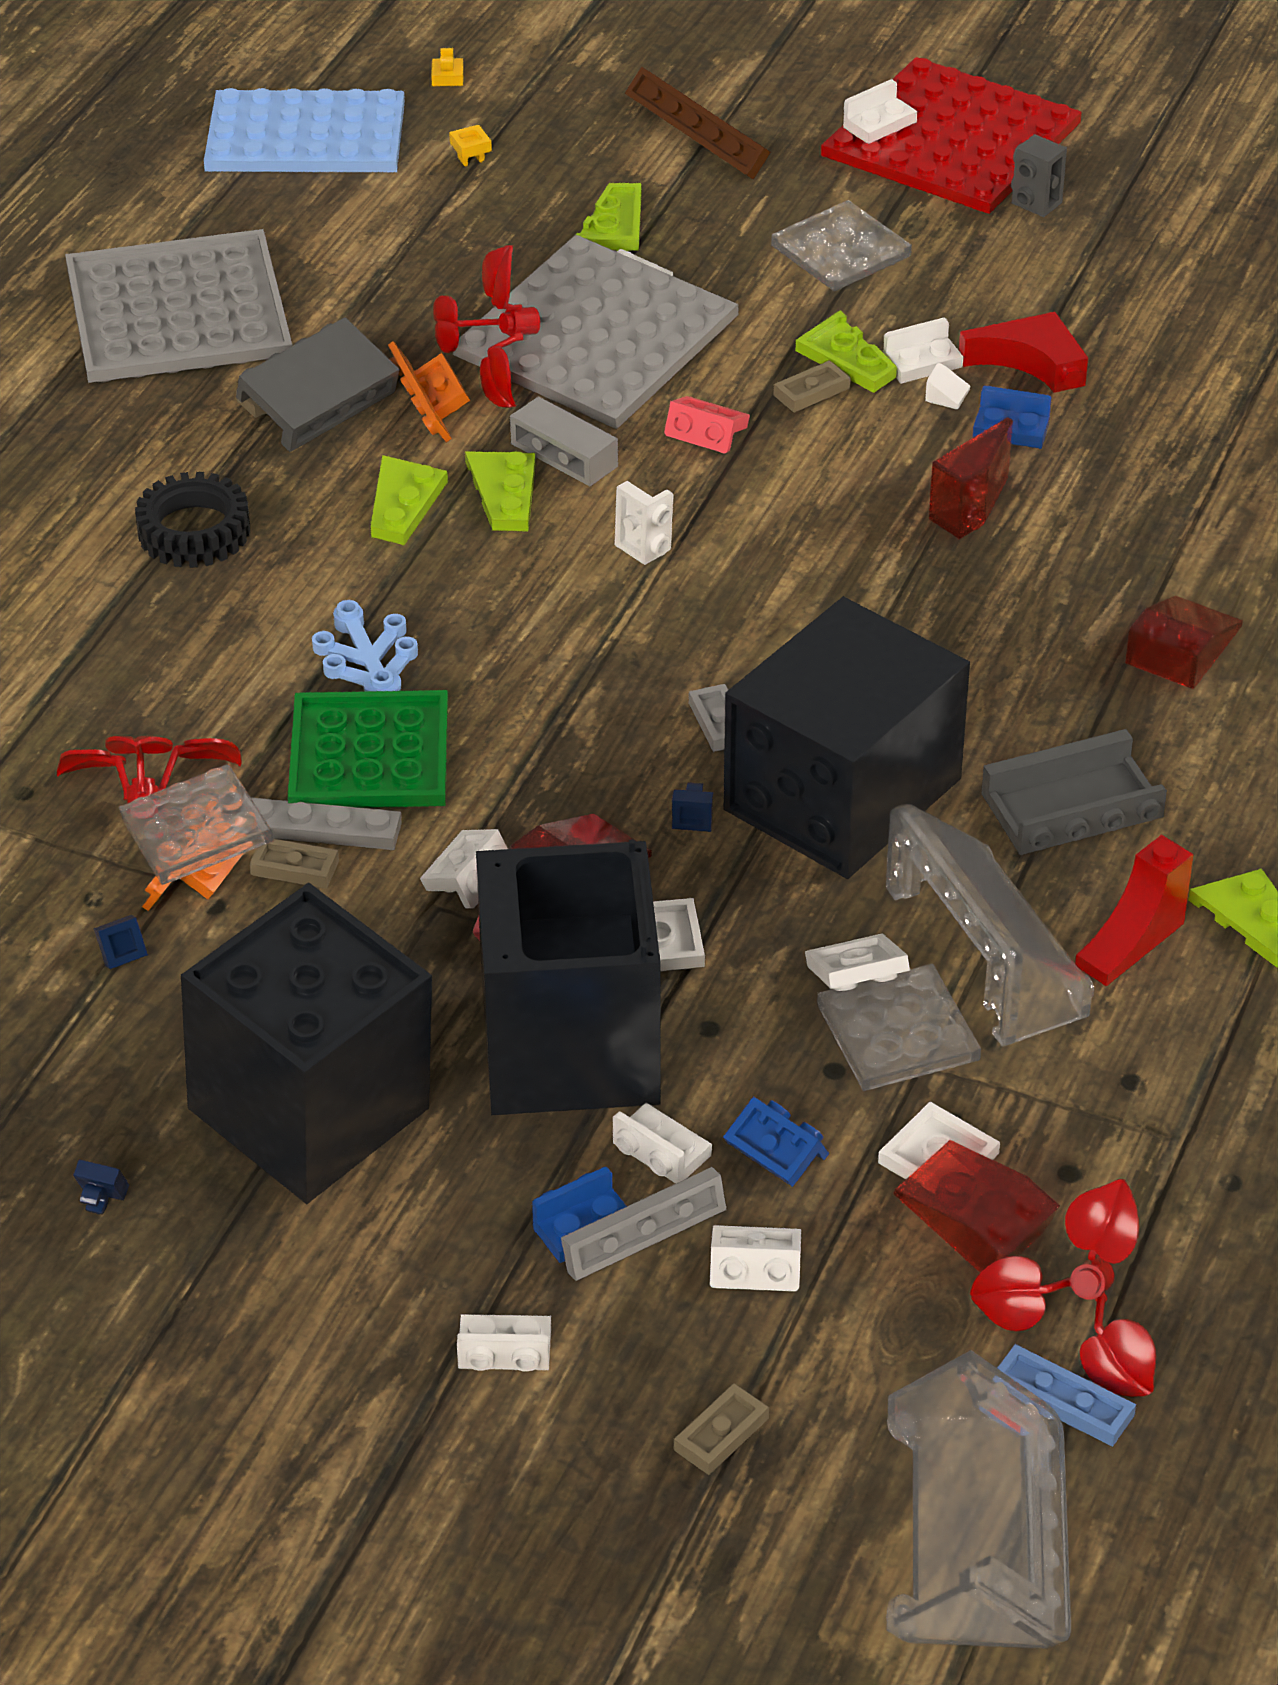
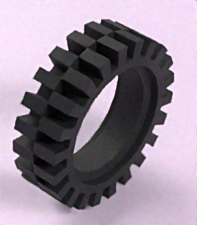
M188 472L180 473L181 480L178 481L171 475L165 477L166 485L158 480L152 484L153 490L146 488L143 491V498H138L135 515L141 547L144 551L148 550L149 556L153 559L159 556L160 562L166 565L172 558L175 567H182L184 561H189L190 568L198 567L197 560H204L206 566L213 565L214 556L222 562L228 559L227 551L235 555L239 551V545L244 546L247 542L246 536L249 537L250 535L249 509L245 492H241V487L237 483L232 486V480L227 477L219 481L218 474L211 473L209 478L205 479L204 472H196L195 478L189 479ZM185 508H210L220 511L225 516L217 525L201 531H176L166 528L161 524V521L167 515Z

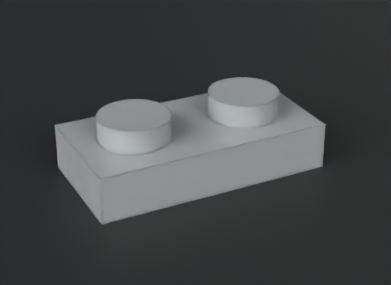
M725 684L689 691V705L713 752L724 750L725 692L728 691Z

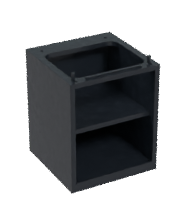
M844 596L841 597L725 692L723 810L840 876L849 879L961 779L970 661Z
M630 839L629 842L476 851L482 990L491 1115L643 1106L645 1103L661 1105V963L646 841Z
M309 882L181 974L188 1109L305 1204L310 1203L429 1109L432 975Z

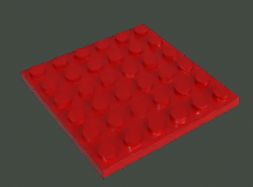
M915 57L893 80L897 82L896 97L917 111V122L870 144H867L843 128L842 125L821 145V156L990 214L1013 191L1011 188L1015 166L1013 155L1017 146L1034 134L1060 144L1081 123L1082 112L1072 109L1065 104H1057L1042 99L1038 95L1015 90L1011 86L1000 85L983 77L958 71L953 67H945L933 63L926 58Z

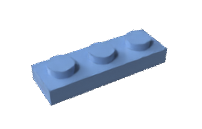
M1016 1344L992 1375L991 1386L1112 1447L1135 1416L1136 1404Z

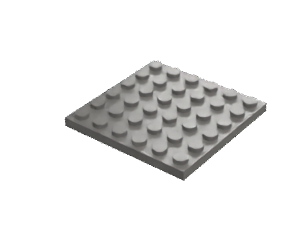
M263 229L65 254L88 383L108 382L114 379L129 377L140 378L151 374L176 373L181 370L197 368L207 369L234 363L244 364L249 361L269 359L273 354L281 353L292 347Z
M575 235L510 292L509 304H521L522 308L535 307L538 310L540 329L537 334L523 335V341H515L502 349L506 352L509 360L512 382L612 428L618 429L739 315L738 304ZM495 306L481 319H499L500 314L505 313L506 309H498ZM499 325L472 326L459 338L458 347L453 352V355L480 367L482 359L488 357V348L511 336L502 333Z

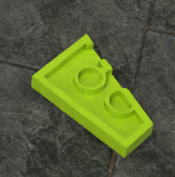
M609 183L596 202L594 213L591 217L587 216L583 222L581 233H576V235L611 250L639 251L641 183Z
M841 310L796 339V352L819 364L830 360L847 374L852 382L873 393L896 378L897 366L876 345L868 344L863 339V332L857 326L851 327L846 322L847 316Z
M465 451V463L468 470H471L473 483L476 490L478 489L482 506L492 530L528 531L536 467L535 453H522L518 451Z
M382 455L371 520V537L405 545L448 483L447 471Z
M1262 869L1190 889L1188 901L1198 908L1205 906L1215 914V921L1225 929L1229 926L1234 928L1246 938V945L1278 968V891Z

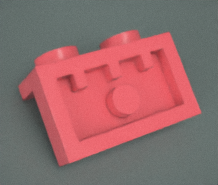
M685 396L670 402L664 434L714 451L727 453L730 451L734 433L748 427L750 415Z

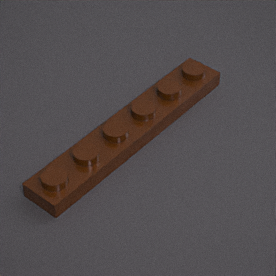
M641 67L625 92L626 95L751 179L755 178L771 153L643 67Z

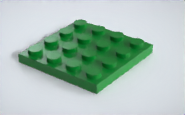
M448 690L295 693L288 803L304 802L356 808L446 806Z

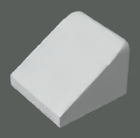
M937 363L926 383L925 401L959 409L970 391V385L946 366Z

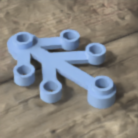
M353 600L339 602L333 612L334 626L339 632L349 634L356 648L335 642L334 635L328 631L315 633L312 636L313 652L317 655L326 656L323 659L324 675L330 679L340 678L363 685L364 691H400L401 678L399 674L409 661L414 660L418 656L417 640L408 636L402 637L407 631L405 617L400 614L386 616L383 621L384 631L372 645L363 627V609ZM395 643L396 655L383 668L380 661ZM346 661L365 666L367 671L346 666Z

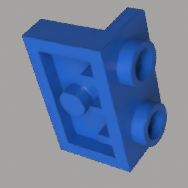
M983 386L980 408L973 426V438L1042 449L1050 422L1051 396Z
M753 1096L723 1138L732 1147L793 1187L816 1156L825 1160L829 1155V1152L821 1143L824 1136L806 1122H802L800 1126H797L788 1120L791 1114L778 1103L770 1100L766 1105Z
M603 1167L592 1173H586L577 1180L558 1189L547 1191L533 1200V1229L559 1263L565 1261L561 1237L627 1207L613 1189L612 1172L609 1168Z

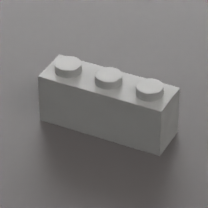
M539 396L510 416L512 445L527 453H535L536 458L589 487L618 467V438Z

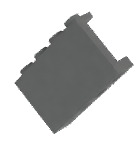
M344 317L334 324L325 325L316 334L300 339L287 350L273 354L260 365L246 369L239 376L236 398L240 402L251 398L283 429L281 444L291 452L393 394L396 389L400 369Z
M1127 729L984 765L981 794L1019 855L1163 818L1167 790L1162 784L1151 786L1131 757L1133 738Z

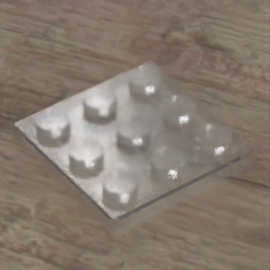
M849 200L771 235V246L833 291L844 288L910 257L912 249L910 243Z
M229 764L211 769L204 774L175 783L168 788L145 797H139L130 803L119 806L122 820L161 885L274 841L271 828Z
M933 963L910 969V971L897 973V977L890 981L877 982L871 979L859 982L858 986L851 990L837 991L832 989L818 993L817 1005L863 1091L979 1061L981 1058V1047Z

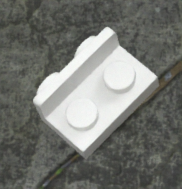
M890 79L845 100L843 128L867 144H870L916 123L917 111L896 97L897 82Z
M946 318L928 321L884 334L883 353L897 366L896 378L900 383L930 376L937 363L943 364L950 370L963 367V355L948 338L949 322Z
M628 481L617 486L615 546L644 565L667 553L671 549L673 493L665 490L651 497Z
M498 829L462 830L422 875L420 880L426 891H457L464 907L474 908L478 904L476 851L508 848Z
M647 1103L631 1117L620 1111L613 1116V1144L624 1154L632 1155L649 1166L654 1173L659 1176H665L674 1183L687 1179L712 1156V1144Z
M713 1225L710 1270L711 1287L797 1291L800 1278L801 1229Z
M461 1314L460 1333L457 1335L458 1369H474L478 1371L487 1369L549 1370L551 1316Z

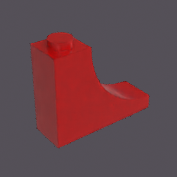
M1056 312L960 331L959 352L963 355V367L998 365L1018 369L1040 379L1054 393L1086 386L1088 357Z
M1162 834L1135 855L1129 881L1117 906L1094 938L1076 954L1075 966L1103 985L1108 986L1180 928L1185 921L1194 854Z

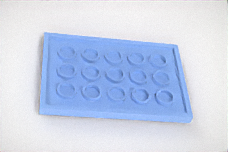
M234 88L216 90L204 156L205 171L397 172L405 103L404 91H394L392 89H383L381 91H363L361 89L332 91L330 89H319L312 91L294 88L288 90H268L264 88L256 90H237Z

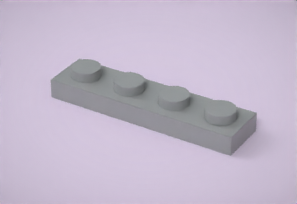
M247 797L238 827L239 832L251 837L395 850L402 820L401 812L304 802L288 803V801Z
M708 1168L561 1237L567 1273L577 1281L725 1211L726 1204L721 1175L714 1168Z

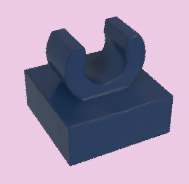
M691 782L687 783L686 790H674L672 798V829L711 832L713 823V792H703V783Z
M129 915L94 928L107 968L112 969L148 955L135 916Z
M79 1160L73 1174L83 1189L80 1202L87 1204L85 1210L103 1215L107 1207L108 1198L124 1201L129 1188L127 1180L120 1169Z

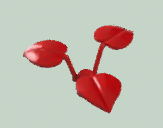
M507 245L490 251L485 256L482 264V281L486 295L492 297L493 306H496L498 309H506L505 313L500 314L499 319L457 320V303L448 295L439 296L433 304V316L436 322L435 337L439 348L445 353H452L457 349L459 344L458 327L499 325L502 333L511 336L489 347L487 350L488 357L483 358L480 364V380L485 396L495 405L504 408H512L517 405L514 402L511 391L509 360L502 348L515 341H523V335L537 334L540 329V315L535 307L522 308L521 304L513 305L508 303L513 245Z
M131 736L108 737L105 741V747L109 751L82 749L69 750L62 753L57 766V777L61 774L84 768L116 766L124 791V800L127 801V819L137 822H151L159 819V800H165V790L178 757L225 760L235 763L240 767L242 757L239 748L232 742L224 739H190L184 741V745L173 747L171 740L157 736H138L136 738ZM172 750L158 787L155 785V779L145 777L144 753L160 754ZM110 752L115 754L136 753L137 778L132 779L131 785H129L124 768L126 758L120 755H111Z
M1117 1179L1109 1184L1084 1192L1067 1209L1065 1227L1070 1241L1080 1249L1090 1250L1088 1260L1075 1268L1071 1276L1048 1285H1041L1042 1271L1037 1262L1023 1256H1008L990 1264L977 1276L971 1287L970 1295L972 1301L992 1322L1010 1331L1027 1330L1042 1319L1046 1310V1302L1042 1294L1072 1287L1075 1294L1087 1300L1095 1299L1094 1329L1098 1335L1086 1339L1080 1347V1359L1083 1369L1088 1377L1098 1386L1114 1394L1138 1397L1149 1395L1154 1391L1156 1348L1154 1342L1142 1325L1129 1319H1117L1108 1324L1105 1329L1103 1327L1104 1306L1108 1300L1104 1292L1114 1282V1270L1109 1263H1120L1133 1252L1139 1236V1218L1134 1196L1126 1180Z

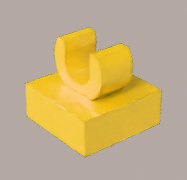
M441 48L440 59H432V86H463V58H454L453 48Z
M479 124L449 132L450 144L456 150L458 159L464 166H468L469 157L475 156L479 162H483L485 153L492 152L491 139Z

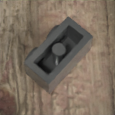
M1036 134L1017 146L1013 155L1015 166L1014 177L1011 182V188L1013 189L1012 204L1045 217L1062 203L1067 147Z

